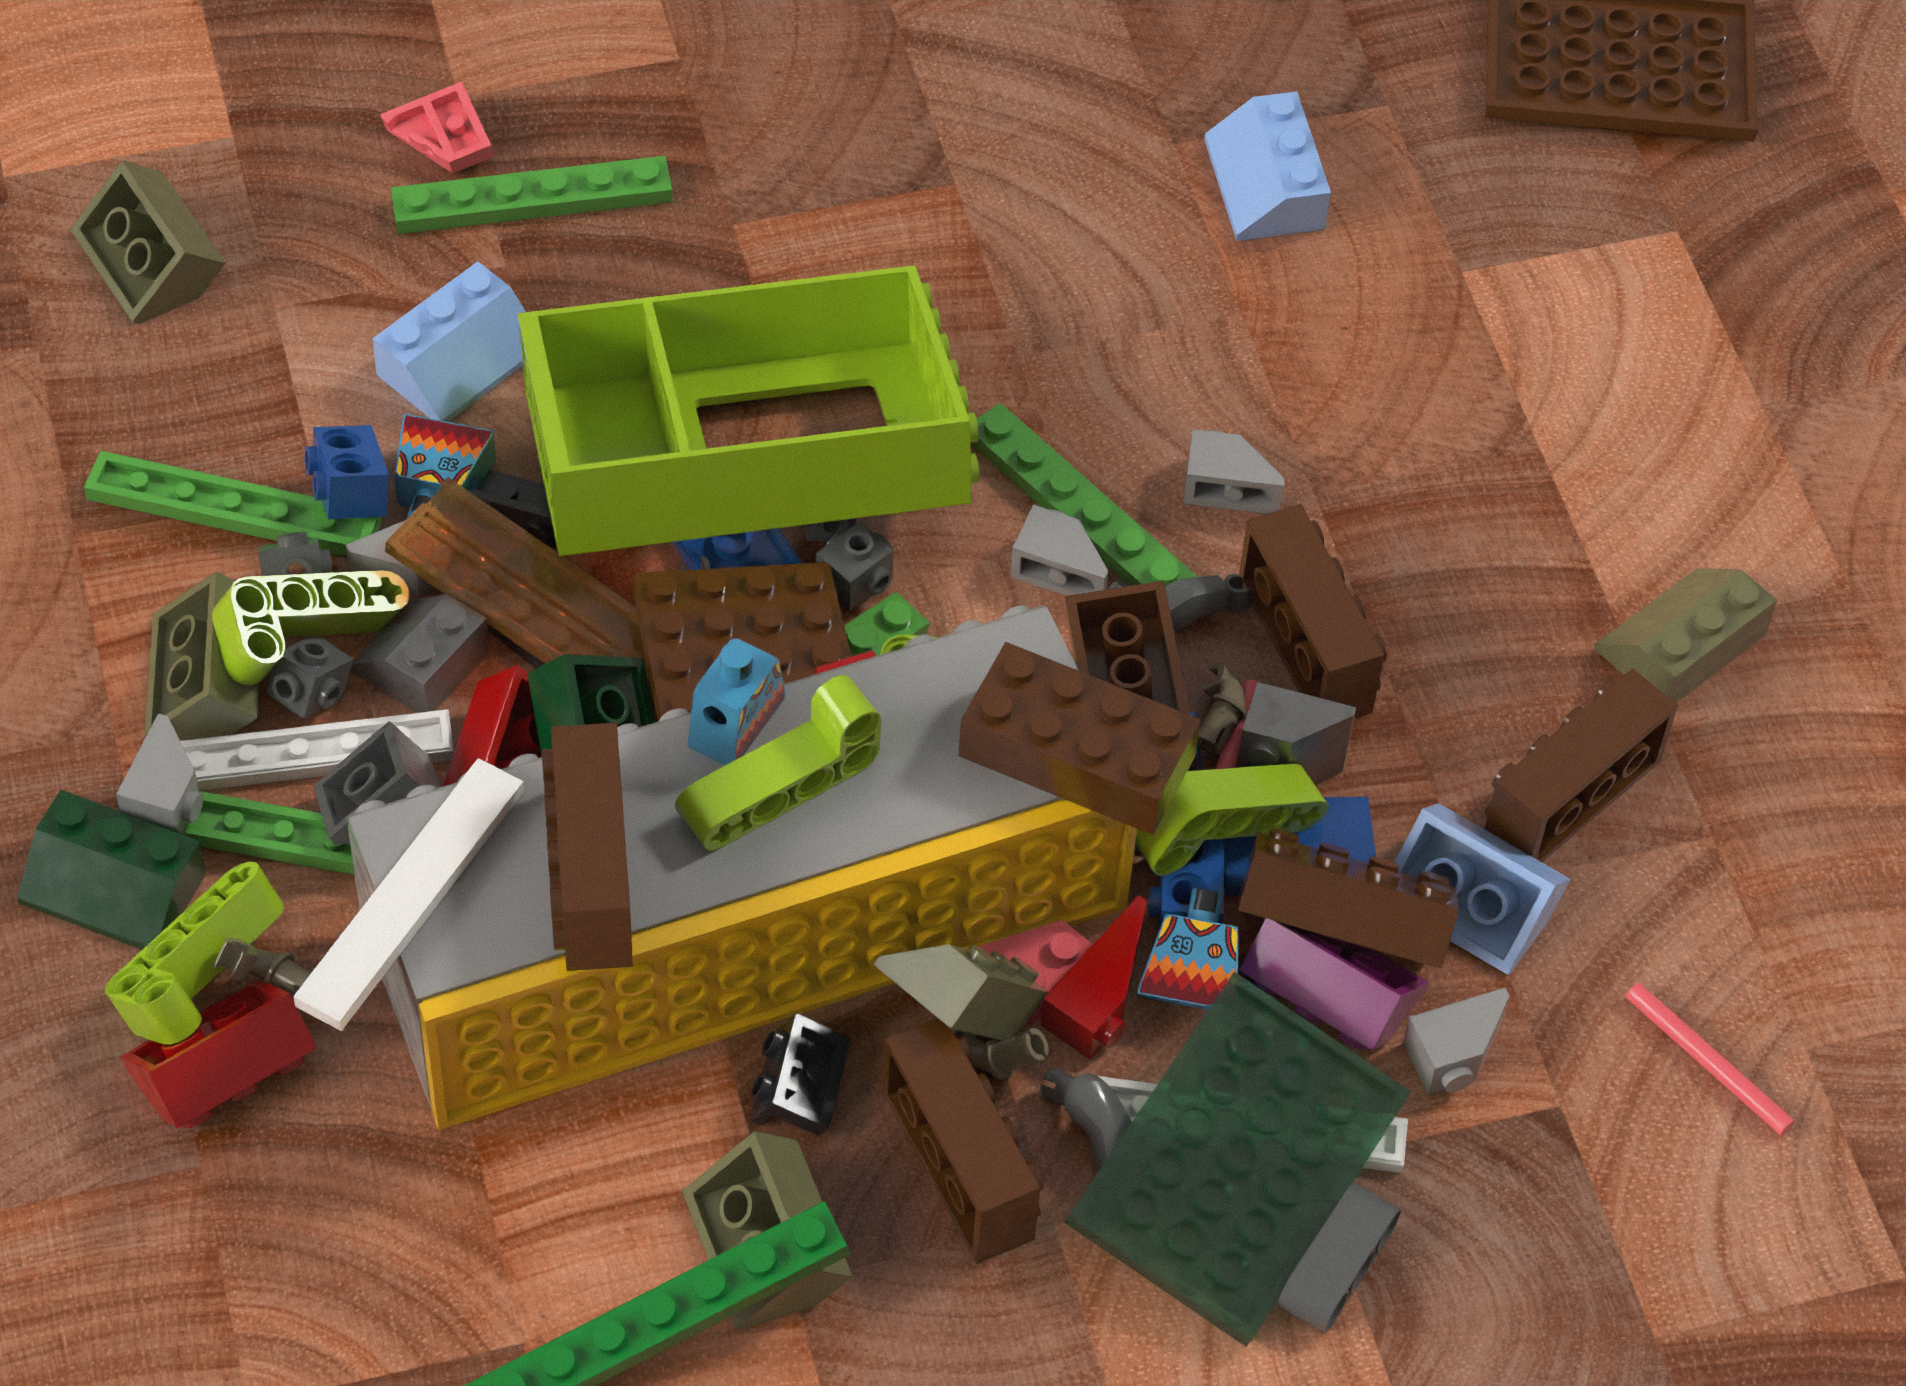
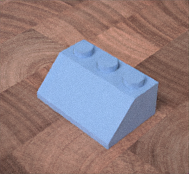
M1297 91L1252 97L1205 133L1204 141L1236 241L1325 230L1331 191Z
M477 261L372 338L376 375L430 419L450 422L523 367L518 313L526 311L512 288Z
M1439 803L1421 810L1394 862L1400 866L1398 872L1419 877L1420 871H1427L1448 878L1450 880L1449 886L1457 890L1459 912L1450 941L1507 975L1511 974L1546 926L1571 880Z

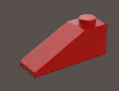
M1139 895L1043 998L1041 1026L1090 1060L1103 1045L1107 1048L1112 1047L1120 1038L1126 1026L1123 1018L1142 936L1147 900Z

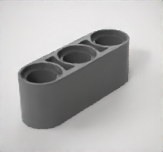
M1352 1183L1291 1274L1282 1290L1277 1306L1323 1333H1327L1390 1237L1400 1217L1401 1208L1358 1184Z

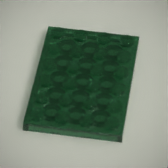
M1234 972L1064 1223L1247 1347L1279 1299L1291 1274L1348 1187L1358 1176L1411 1091Z

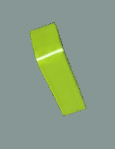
M384 570L239 578L222 596L212 611V621L224 667L234 681L242 685L251 686L258 684L283 657L285 652L284 637H302L314 634L321 636L375 633L381 631L407 604L409 589L399 575Z
M835 676L823 683L813 695L811 700V718L809 721L695 781L680 793L674 807L705 849L710 851L720 849L868 768L879 754L881 716L849 676Z
M1300 764L1187 771L1154 835L1137 829L1135 845L1156 875H1169L1186 865L1205 840L1256 836L1257 831L1268 834L1271 828L1291 833L1304 831L1317 824L1329 810V804Z
M245 862L225 873L110 979L105 987V994L132 1033L161 1044L171 1045L186 1039L199 1027L202 1021L201 1014L191 999L225 968H214V962L225 939L228 937L236 938L251 944L283 912L284 903L256 862Z

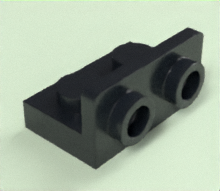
M489 469L480 490L471 489L467 497L470 525L479 527L488 533H501L524 539L533 545H546L557 548L544 484Z
M795 1013L779 1028L774 1026L767 1034L762 1046V1055L766 1057L763 1071L756 1078L750 1092V1100L755 1102L750 1121L761 1125L773 1115L818 1136L828 1130L851 1038L798 1013Z

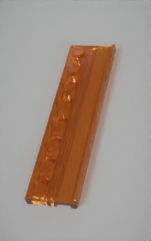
M449 477L441 483V489L427 504L422 503L386 541L385 552L443 593L450 595L486 617L487 623L545 664L563 654L644 658L655 723L658 722L636 607L563 556H559L556 551Z

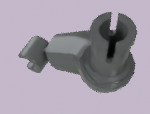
M1237 574L1228 575L1224 581L1218 575L1181 578L1165 587L1174 634L1196 620L1218 613L1225 608L1232 612H1243L1248 610L1252 603L1253 590L1250 587L1243 589V579ZM1117 580V582L1112 583L1109 589L1126 587L1128 585Z
M1061 1069L1049 1071L1043 1079L1055 1083L1056 1086L1053 1089L1041 1084L1040 1089L1043 1098L1050 1103L1064 1106L1070 1118L1089 1135L1094 1170L1106 1172L1107 1179L1095 1181L1091 1187L1093 1206L1097 1210H1106L1126 1204L1132 1197L1133 1189L1128 1179L1122 1177V1173L1133 1168V1123L1115 1092L1097 1075L1086 1073L1075 1077Z

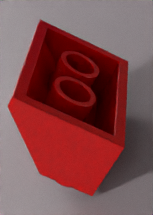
M519 665L510 667L477 682L443 787L458 783L459 778L468 772L478 758L499 769L509 767V764L521 755L534 754L538 758L542 757L528 672Z
M256 979L199 1011L202 1021L194 1033L186 1039L171 1045L148 1040L121 1055L120 1058L163 1121L175 1128L181 1126L183 1128H191L210 1118L213 1114L211 1109L228 1099L232 1102L238 1101L253 1094L259 1088L258 1082L273 1073L282 1075L300 1067L305 1062L304 1056L317 1049L297 1007H295L291 994L267 982Z

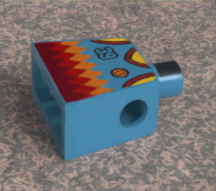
M404 414L395 469V483L398 503L404 507H409L408 519L436 508L438 513L456 517L467 513V497L471 489L480 490L488 470H492L496 462L494 431Z
M738 638L731 639L722 648L719 656L696 685L693 692L688 747L723 765H727L744 756L786 698L780 661L775 656ZM724 715H725L726 721H727L726 724L723 723V716H724Z
M1193 888L1187 917L1172 914L1165 915L1139 984L1138 997L1236 1016L1238 1003V927L1218 923L1223 894Z

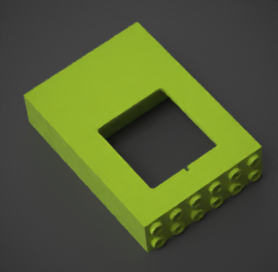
M915 265L518 313L525 394L559 556L972 503V483H979L977 457L975 453L971 454V443L978 442L977 419L974 412L969 413V402L965 385L959 386L958 365L956 359H950V346L947 334H941L940 315L938 308H932L929 283H921ZM871 386L875 390L886 426L706 449L696 408Z

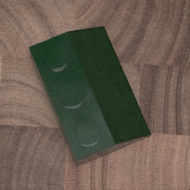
M563 654L527 673L541 755L542 749H552L551 727L617 723V727L631 723L636 724L640 728L655 723L644 658Z
M60 790L35 829L17 896L18 903L143 950L185 911L205 878L206 870L200 841Z

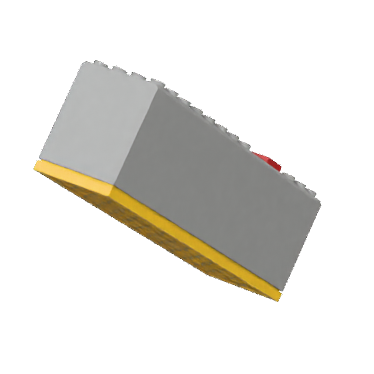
M1024 605L1015 606L1007 610L1000 619L981 624L978 620L965 621L958 625L951 634L934 639L928 634L919 635L912 638L904 648L897 651H891L876 656L874 651H868L818 666L814 669V675L785 683V700L745 755L809 721L811 718V700L813 695L823 683L838 675L849 676L881 716L879 754L874 762L859 774L717 850L710 851L705 849L674 807L676 799L686 787L725 766L688 747L691 712L682 708L674 709L665 713L659 722L639 728L636 724L629 723L617 727L630 897L633 967L566 970L565 950H554L542 757L538 758L534 754L521 755L515 758L509 764V767L501 769L524 782V793L382 977L427 1101L432 1109L438 1130L792 1017L795 1013L802 1014L895 984L892 979L874 965L879 956L948 944L970 949L972 945L981 946L1059 920H1063L1072 927L1125 910L1128 902L1137 834L1136 828L958 756L961 719L1005 642L1078 670L1048 608L1043 605L1029 610ZM725 715L723 716L724 724L727 723ZM463 774V775L459 778L458 783H459V782L461 781V779L465 776V774ZM458 783L438 789L433 785H422L411 790L405 799L388 804L380 800L369 801L359 806L355 814L346 816L360 910Z

